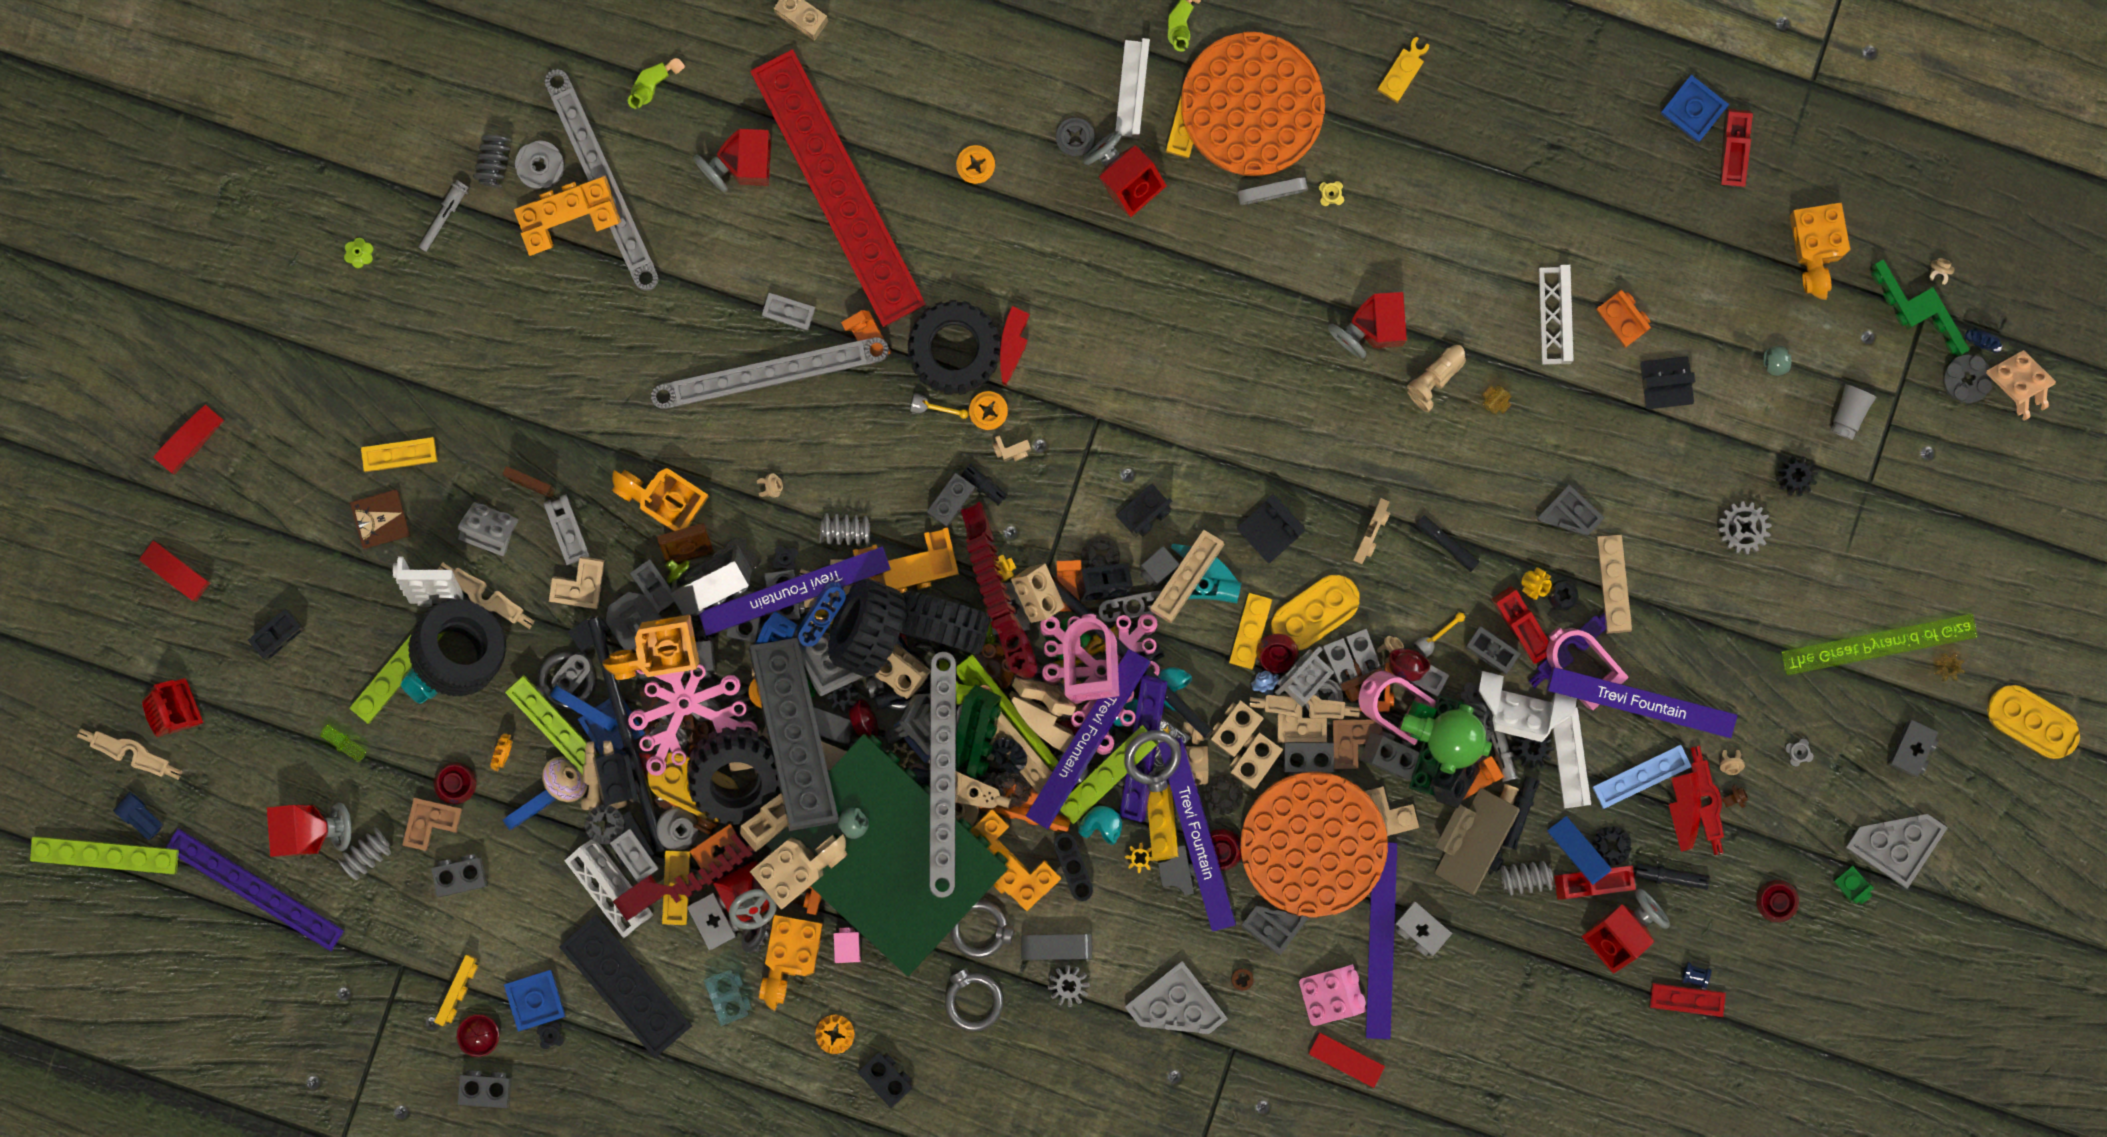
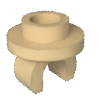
M1943 258L1933 260L1930 264L1933 268L1930 271V280L1933 281L1936 274H1942V284L1945 285L1948 282V274H1953L1955 270L1951 266L1952 263Z
M771 473L766 478L757 480V484H765L766 490L760 492L759 496H771L772 498L780 496L783 484L776 474Z
M1387 636L1384 639V644L1377 649V652L1379 653L1386 649L1390 653L1395 649H1403L1404 645L1397 637Z
M1184 722L1181 731L1192 736L1193 744H1199L1200 741L1205 740L1189 723Z
M1723 750L1720 770L1728 775H1736L1742 771L1745 765L1744 761L1740 759L1741 752L1736 750L1735 758H1729L1727 750Z

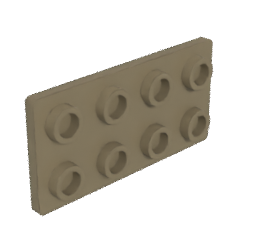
M1480 788L1469 809L1462 805L1455 809L1435 846L1446 852L1435 874L1466 892L1475 895L1520 809Z

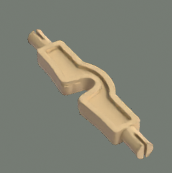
M444 562L441 563L440 566L446 570L453 571L461 590L468 594L472 602L483 606L489 612L498 613L513 624L519 622L529 630L532 626L524 620L532 625L535 621L524 615V610L511 602L502 593L495 591L488 600H483L482 594L487 586L485 582L467 574L460 568L454 570Z
M1266 695L1265 699L1250 697V702H1259L1249 703L1250 708H1264L1266 713H1277L1291 717L1299 715L1300 705L1292 697ZM1313 695L1307 702L1309 705V717L1312 719H1343L1344 716L1359 717L1360 707L1345 706V702L1321 700L1316 695Z
M83 728L79 730L80 733H78L77 738L90 742V747L105 753L115 760L121 761L126 752L131 749L134 753L131 762L132 767L164 777L165 774L177 780L181 777L177 774L181 775L182 770L170 766L168 760L149 753L141 743L135 740H118L99 731H96L94 734Z

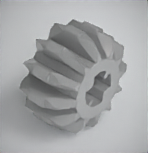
M1066 965V974L1064 975L1060 968L1056 969L1060 976L1059 979L1055 976H1050V979L1057 982V985H1048V989H1057V992L1051 995L1052 999L1056 998L1059 994L1062 996L1058 1002L1059 1005H1062L1064 999L1068 998V1007H1072L1071 998H1075L1078 1004L1082 1003L1077 995L1080 993L1087 997L1088 993L1082 991L1081 987H1089L1090 984L1088 982H1080V980L1087 977L1085 973L1079 977L1076 976L1079 972V967H1075L1073 974H1070V966ZM1067 979L1069 982H1075L1076 986H1073L1075 990L1072 993L1068 990L1065 992L1062 990L1064 980Z

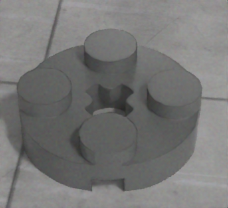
M1962 355L1955 358L1949 363L1943 375L1945 391L1951 398L1961 403L1971 404L1978 402L1992 389L1993 380L1986 374L1987 370L1990 369L1989 365L1980 356ZM1965 373L1974 377L1971 386H1968L1967 382H1962Z

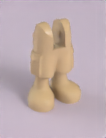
M1453 345L1445 349L1441 357L1426 368V372L1407 385L1409 389L1408 395L1423 411L1429 412L1433 408L1431 400L1433 396L1432 388L1436 386L1442 389L1450 378L1465 364L1466 358L1463 347Z
M594 741L586 742L585 763L582 769L583 782L589 785L587 797L583 798L580 803L581 809L589 811L596 806L602 805L593 757H596ZM603 741V754L614 752L612 742ZM627 801L611 804L609 806H612L616 809L622 808L627 805Z

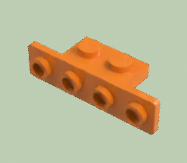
M1007 777L1002 796L1011 798L1009 807L997 805L993 809L996 813H1000L1006 818H1018L1025 820L1031 825H1039L1026 817L1039 794L1030 783ZM979 807V809L984 812H988L991 809L986 807ZM1057 814L1049 828L1057 832H1068L1071 821L1066 816Z

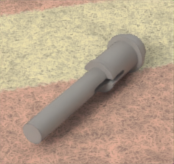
M458 180L451 184L453 187L441 203L443 205L441 211L418 246L426 252L451 211L455 212L464 195H468L467 190L469 187Z

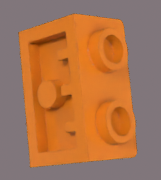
M1621 289L1599 306L1596 311L1624 348H1626L1651 327L1649 326L1650 320L1643 311L1639 312L1634 306L1636 302L1631 294L1628 292L1624 293Z

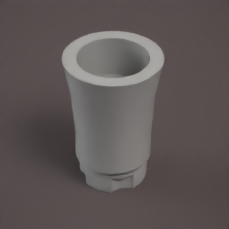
M1845 384L1831 432L1853 440L1855 433L1858 432L1864 417L1877 397L1864 390Z

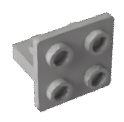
M474 502L459 523L458 530H460L458 539L504 556L518 519L508 513L499 512L484 504Z
M1320 646L1314 652L1309 649L1291 667L1288 673L1277 682L1280 687L1275 691V694L1279 696L1285 691L1303 707L1334 673L1317 656L1323 649Z

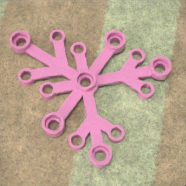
M1143 614L1138 620L1137 628L1129 635L1130 618L1125 615L1119 616L1116 621L1119 639L1136 653L1153 654L1156 650V642L1153 639L1147 638L1143 642L1137 641L1143 635H1150L1155 632L1157 619L1151 614ZM1054 616L1047 620H1042L1040 624L1041 633L1046 637H1055L1062 643L1057 644V642L1052 640L1046 642L1044 653L1049 657L1063 654L1065 632L1060 628L1059 620ZM1076 616L1071 617L1068 620L1067 628L1070 626V623L1072 621H1076L1080 618ZM1149 619L1152 625L1145 626L1143 621ZM1125 620L1128 625L1122 627L1119 625V621ZM1053 622L1055 624V627L1049 629L1047 628L1046 623ZM1079 637L1075 645V656L1087 667H1076V678L1089 677L1084 683L1107 680L1106 660H1095L1080 646ZM1146 643H1151L1153 645V649L1147 650L1144 647V645ZM1049 645H1053L1056 648V650L1054 652H1049L1047 650V647ZM1150 661L1149 666L1154 668V673L1158 676L1160 672L1158 664ZM1055 663L1047 664L1042 671L1043 680L1047 684L1058 683L1061 678H1064V668H1060ZM1104 668L1106 673L1100 675L1097 673V669ZM1055 669L1057 674L1050 676L1048 670ZM1134 691L1132 692L1131 697H1129L1127 702L1132 701L1134 697ZM1097 699L1090 700L1081 711L1073 714L1071 718L1073 726L1081 727ZM1122 708L1117 716L1124 726H1131L1135 721L1134 712ZM1126 714L1130 715L1132 721L1126 722L1123 716ZM1076 716H1081L1083 718V722L1077 723L1074 720V718ZM1109 731L1104 738L1108 740L1109 745L1102 746L1100 744L1097 749L1099 754H1108L1113 749L1114 740L1109 735Z
M698 664L697 667L702 669L703 674L696 676L693 670H691V677L685 690L681 682L684 671L654 676L670 683L675 693L660 687L654 681L646 684L644 690L647 696H657L671 703L647 712L640 709L634 710L628 719L631 728L642 730L647 726L648 722L675 712L666 731L653 736L646 735L640 740V748L644 751H650L655 745L660 744L656 755L651 756L647 761L646 768L650 774L658 776L665 771L667 766L665 757L669 748L672 751L671 759L675 765L685 763L687 755L681 749L676 736L684 715H689L693 712L712 720L717 733L722 732V728L726 727L732 730H736V727H750L758 733V726L754 721L745 720L739 722L730 718L734 715L742 716L745 714L746 704L743 701H736L732 706L718 711L698 704L723 693L726 695L736 694L740 688V680L735 675H726L720 684L695 694L694 692L700 679L706 673L705 667L701 664ZM636 670L638 673L644 674L642 670ZM727 682H733L735 688L732 690H728L725 687V684ZM654 685L657 688V691L655 693H650L648 691V686ZM686 699L689 705L681 707L680 700ZM735 705H742L744 710L741 713L734 710ZM637 716L643 720V723L640 725L634 723V718ZM649 739L652 742L651 747H644L643 740ZM677 753H681L684 757L680 762L674 758ZM653 762H658L661 768L654 770L651 765Z

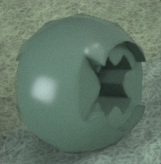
M1777 345L1765 351L1764 366L1767 367L1766 371L1774 376L1784 375L1789 372L1791 368V355L1788 354V350L1785 347Z
M848 808L839 816L838 828L846 835L845 837L856 839L863 836L867 831L869 820L860 811L861 809Z

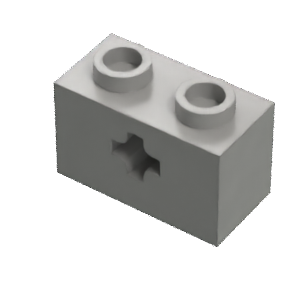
M712 893L687 906L709 950H713L737 937L735 932L738 931V928L731 922L730 918H727L724 912L726 907L720 896L716 897L715 893ZM711 914L715 917H720L721 920L718 921V927L708 924V921L711 920Z
M1412 902L1395 922V925L1398 927L1396 932L1405 940H1408L1410 937L1416 942L1415 948L1424 956L1427 954L1434 956L1452 935L1447 928L1416 902ZM1426 925L1425 931L1428 934L1418 937L1416 935L1418 933L1416 926Z

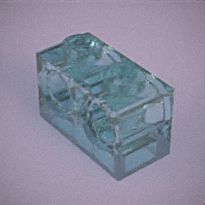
M733 969L703 980L720 1026L750 1015L748 1010H751L752 1007L748 996H742L739 987H742L743 983L738 972L734 974ZM722 978H727L731 982V989L726 993L721 992L718 988V982ZM731 1001L737 1002L740 1006L739 1013L734 1016L727 1012V1005Z

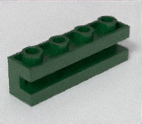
M976 684L964 698L955 737V771L959 772L961 768L967 770L966 776L975 780L980 774L984 775L988 769L989 762L987 757L993 749L991 740L998 728L995 723L1002 711V708L999 707L1002 696Z
M1439 695L1435 705L1437 711L1433 719H1436L1446 711L1459 709L1461 704H1466ZM1423 742L1409 788L1421 794L1435 797L1430 783L1441 767V764L1432 756L1427 742Z

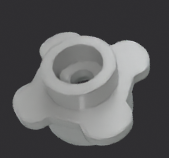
M1800 739L1798 743L1786 745L1785 750L1790 755V764L1792 766H1799L1801 762L1813 760V753H1811L1808 746L1809 742L1806 739ZM1798 750H1800V751L1802 752L1801 755H1798V754H1797V751H1798Z

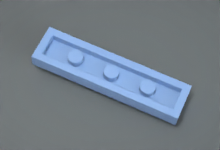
M1679 745L1592 788L1602 809H1605L1692 766L1682 746Z

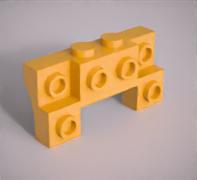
M606 175L577 186L575 182L562 186L563 191L555 194L553 190L547 191L539 195V200L514 209L522 230L521 236L529 256L554 247L548 228L586 214H590L596 232L621 222Z
M948 527L943 528V530L924 533L928 548L927 552L889 560L891 570L873 576L870 579L903 593L908 591L907 588L917 586V590L932 587L931 582H936V580L958 576V568ZM877 544L872 545V547L853 550L854 556L877 549Z
M991 808L970 831L977 837L981 834L991 843L989 848L994 853L999 851L1009 860L1006 864L1010 868L993 886L1001 894L1006 892L1009 896L1011 895L1028 911L1061 880L1062 876L1059 873L1057 874L1045 860L1030 872L997 839L1010 825Z

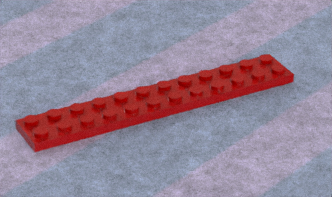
M792 49L751 70L750 73L883 328L925 307L926 303L794 50Z

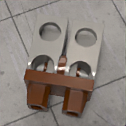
M1367 629L1321 647L1331 669L1334 671L1339 687L1342 691H1345L1350 702L1359 699V684H1362L1373 673L1382 671ZM1347 645L1349 646V649H1350L1351 654H1352V656H1353V660H1352V658H1351V655H1350V653H1349V650H1348V648H1347Z

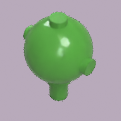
M1463 704L1459 706V709L1446 711L1436 719L1430 717L1421 719L1405 713L1400 730L1420 737L1421 741L1427 742L1432 756L1441 764L1440 770L1449 774H1454L1455 769L1465 768L1474 764L1482 755L1488 757L1492 742L1487 741L1483 724L1473 714L1474 708Z

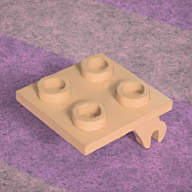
M2024 350L1987 370L1986 374L2016 402L2018 416L2023 414L2022 419L2024 421L2030 418L2029 398L2031 396H2035L2036 405L2042 404L2041 410L2048 408L2047 391L2048 388L2055 385L2056 381Z

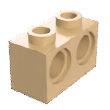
M779 0L774 7V12L777 16L814 41L828 23L827 15L805 0Z
M1046 564L1030 566L1011 579L1030 623L1047 620L1065 607Z
M896 644L891 656L887 659L891 662L892 668L886 662L880 671L875 673V676L893 687L898 695L908 699L917 693L931 670L899 644ZM906 675L910 677L911 683L907 681Z
M1241 700L1237 705L1234 702L1224 713L1228 716L1223 724L1217 722L1211 734L1213 737L1210 740L1232 758L1236 756L1264 719ZM1240 711L1246 712L1249 716V722L1245 725H1240L1236 722L1235 716ZM1222 732H1232L1234 734V742L1232 744H1224L1221 741Z
M1258 733L1256 737L1251 735L1244 744V747L1247 748L1242 757L1237 754L1230 764V767L1233 768L1230 774L1253 790L1256 789L1283 751L1282 748L1261 733ZM1263 743L1268 747V754L1265 757H1259L1255 753V746L1257 744ZM1244 763L1253 765L1254 774L1252 776L1246 777L1241 773V766Z

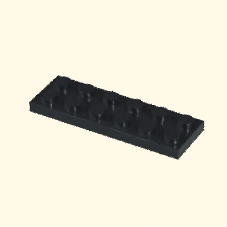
M595 915L559 946L654 1058L658 1057L692 1027V1024L598 915Z

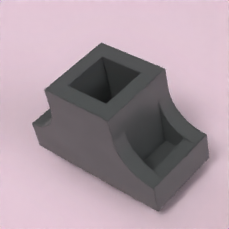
M1185 845L1179 846L1178 857L1158 863L1162 887H1178L1185 896L1194 894L1191 877L1195 876L1192 862L1187 860Z

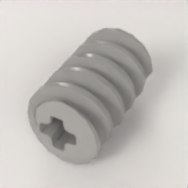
M825 513L821 520L820 544L824 537H826L828 544H831L833 539L836 538L838 545H841L844 538L847 545H851L853 539H855L857 546H860L864 539L866 546L869 547L870 523L867 516H864L862 522H859L858 516L854 515L852 522H850L847 514L840 521L838 514H835L833 520H830L828 513Z
M376 827L373 828L374 837L368 833L365 834L367 843L359 839V849L350 846L351 855L343 852L344 861L337 858L347 874L355 880L360 879L358 871L363 874L368 872L366 865L371 868L375 867L374 859L379 862L383 861L381 852L387 856L391 854L389 842Z
M1544 860L1540 861L1538 868L1534 862H1530L1529 869H1527L1525 863H1521L1519 871L1515 864L1510 866L1509 872L1505 866L1500 868L1503 892L1505 893V889H1507L1511 896L1514 894L1515 888L1518 889L1520 894H1523L1524 887H1527L1530 893H1533L1534 886L1536 885L1540 892L1543 891L1544 884L1547 885L1549 890L1553 888L1550 862L1547 867Z

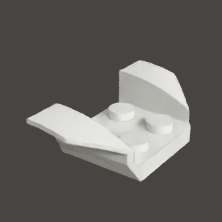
M1482 671L1479 692L1493 713L1494 731L1543 742L1552 728L1575 713L1577 698L1555 693L1552 702L1503 691L1504 676Z

